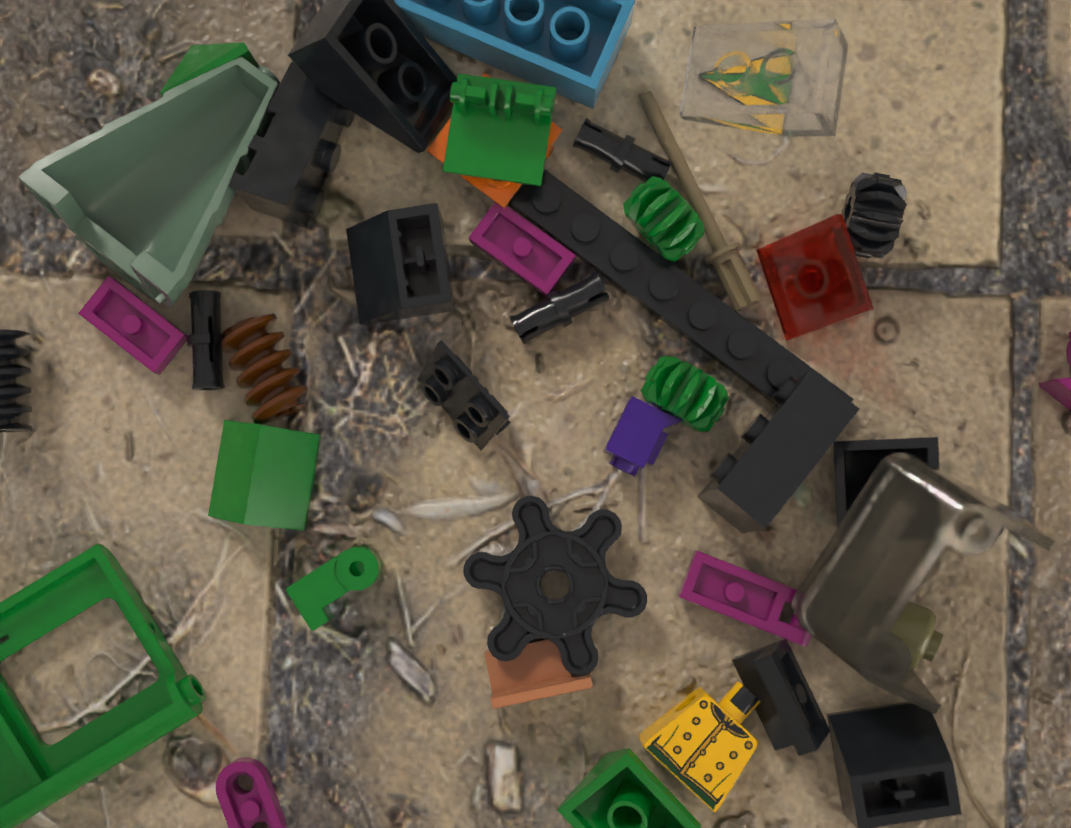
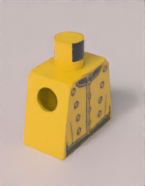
M739 681L734 684L719 702L702 687H699L643 730L639 735L642 746L715 813L722 805L758 746L759 741L741 723L761 701Z

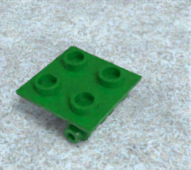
M458 73L457 82H452L450 91V102L453 103L443 172L541 187L556 87Z

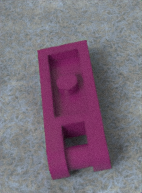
M697 550L693 553L677 595L680 598L805 647H808L813 634L808 630L814 614L820 615L825 602L822 599ZM785 601L796 605L790 623L778 620Z

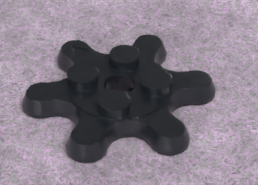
M524 496L516 502L512 511L513 521L519 533V540L515 549L503 556L477 552L466 560L463 567L464 577L472 587L495 591L504 602L505 612L503 619L489 633L487 640L488 649L493 657L498 660L510 661L518 657L530 641L537 638H545L552 641L558 647L562 664L568 672L577 676L587 675L594 670L599 659L598 650L591 636L595 621L602 615L609 613L618 614L625 618H633L640 615L647 604L646 591L638 582L615 578L606 568V552L618 540L622 531L621 521L615 513L610 510H597L589 515L585 524L580 529L565 532L552 524L548 507L543 500L535 496ZM553 570L563 572L570 582L567 594L557 600L546 597L541 589L543 576Z

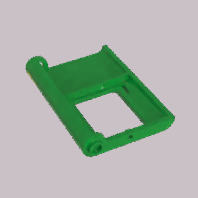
M102 544L94 545L0 602V664L6 658L105 598H111L119 606L157 668L159 677L152 685L54 744H46L40 738L0 672V828H15L202 713V701L205 700L206 696L201 683L194 675H187L121 565L110 550Z

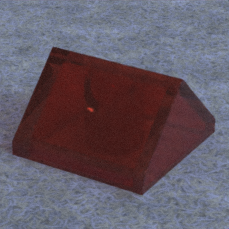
M842 214L831 216L756 250L786 341L856 320L874 309Z

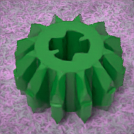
M652 176L644 184H639L631 192V196L623 203L625 216L631 221V224L650 246L661 256H664L666 260L675 262L682 255H687L697 246L696 243L704 235V224L698 218V214L677 190H674L667 181Z
M670 356L660 357L655 367H651L645 377L646 382L640 390L647 403L682 420L680 422L682 425H686L699 432L710 431L715 421L718 422L725 411L724 406L729 399L724 385L717 382L714 377L709 376L702 369L692 366L687 361L684 362L677 357Z

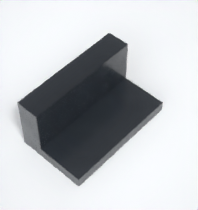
M787 639L734 657L732 661L744 687L761 701L755 710L774 750L794 745L798 756L817 751L829 734L830 729Z

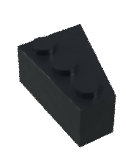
M291 62L267 109L268 115L272 116L264 138L257 135L253 136L248 150L254 153L255 156L245 176L235 173L229 187L252 210L307 228L311 216L317 217L320 213L325 197V191L321 189L327 171L332 173L338 164L341 146L337 143L343 127H350L355 113L323 94L294 62Z
M810 370L798 379L790 375L782 383L771 398L776 402V405L765 417L759 414L748 425L741 435V438L745 441L733 455L728 452L720 460L709 475L712 478L711 481L697 496L742 534L767 528L860 410L813 370Z

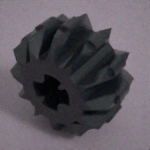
M874 172V174L861 173L851 183L849 193L846 194L839 224L840 232L838 239L843 251L854 253V256L870 259L871 256L883 258L893 249L895 240L899 238V230L904 222L903 214L907 206L905 202L907 191L901 180L890 178V175Z

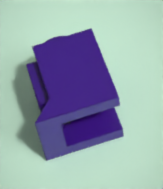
M631 396L603 452L612 456L609 462L611 466L635 477L638 470L644 469L645 465H654L668 436L662 430L682 422V420Z

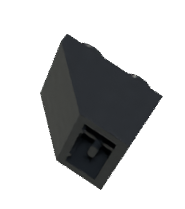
M437 203L387 210L346 229L360 325L456 311L443 219Z
M921 699L827 714L843 814L856 828H874L962 814L953 761L927 700Z

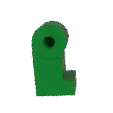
M367 546L352 547L324 563L285 590L310 630L314 631L335 618L329 608L330 604L352 590L361 591L373 586L380 579L383 563L375 550Z

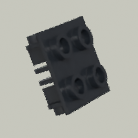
M440 340L417 380L421 383V389L425 397L433 405L441 406L454 420L453 424L458 434L465 441L474 443L481 451L495 434H500L511 424L508 419L510 416L497 399L489 394V390L480 384L477 376L472 375L471 370L463 363L457 354L454 355L446 344Z

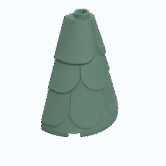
M238 57L164 92L163 98L105 124L103 129L34 162L18 178L55 219L60 217L67 228L76 234L74 237L99 260L153 301L159 304L163 301L167 307H171L179 299L183 290L190 285L217 226L223 223L235 195L229 184L235 173L240 175L246 174L255 156L254 153L248 150L253 136L257 135L264 138L272 118L271 115H268L267 109L280 85V81L266 67L259 66L257 68L243 57Z

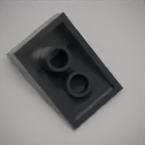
M326 0L288 53L293 62L323 94L417 153L426 150L453 104L450 102V91L452 82H457V77L394 0Z

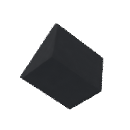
M938 437L834 441L837 541L943 540Z

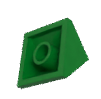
M224 420L208 516L244 525L306 531L321 435L261 424Z
M630 748L606 753L557 809L573 828H701V824Z

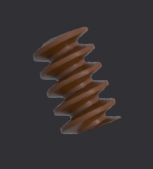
M276 314L250 317L222 332V335L226 336L221 342L222 350L225 353L234 354L229 359L230 369L233 371H243L236 380L238 387L241 389H251L244 397L245 404L250 407L261 406L252 415V420L255 424H267L279 420L308 405L307 403L299 404L297 400L308 390L307 385L291 386L290 381L301 372L299 367L283 368L282 365L284 361L293 355L290 349L276 350L274 347L285 337L284 332L268 333L267 327L278 319Z

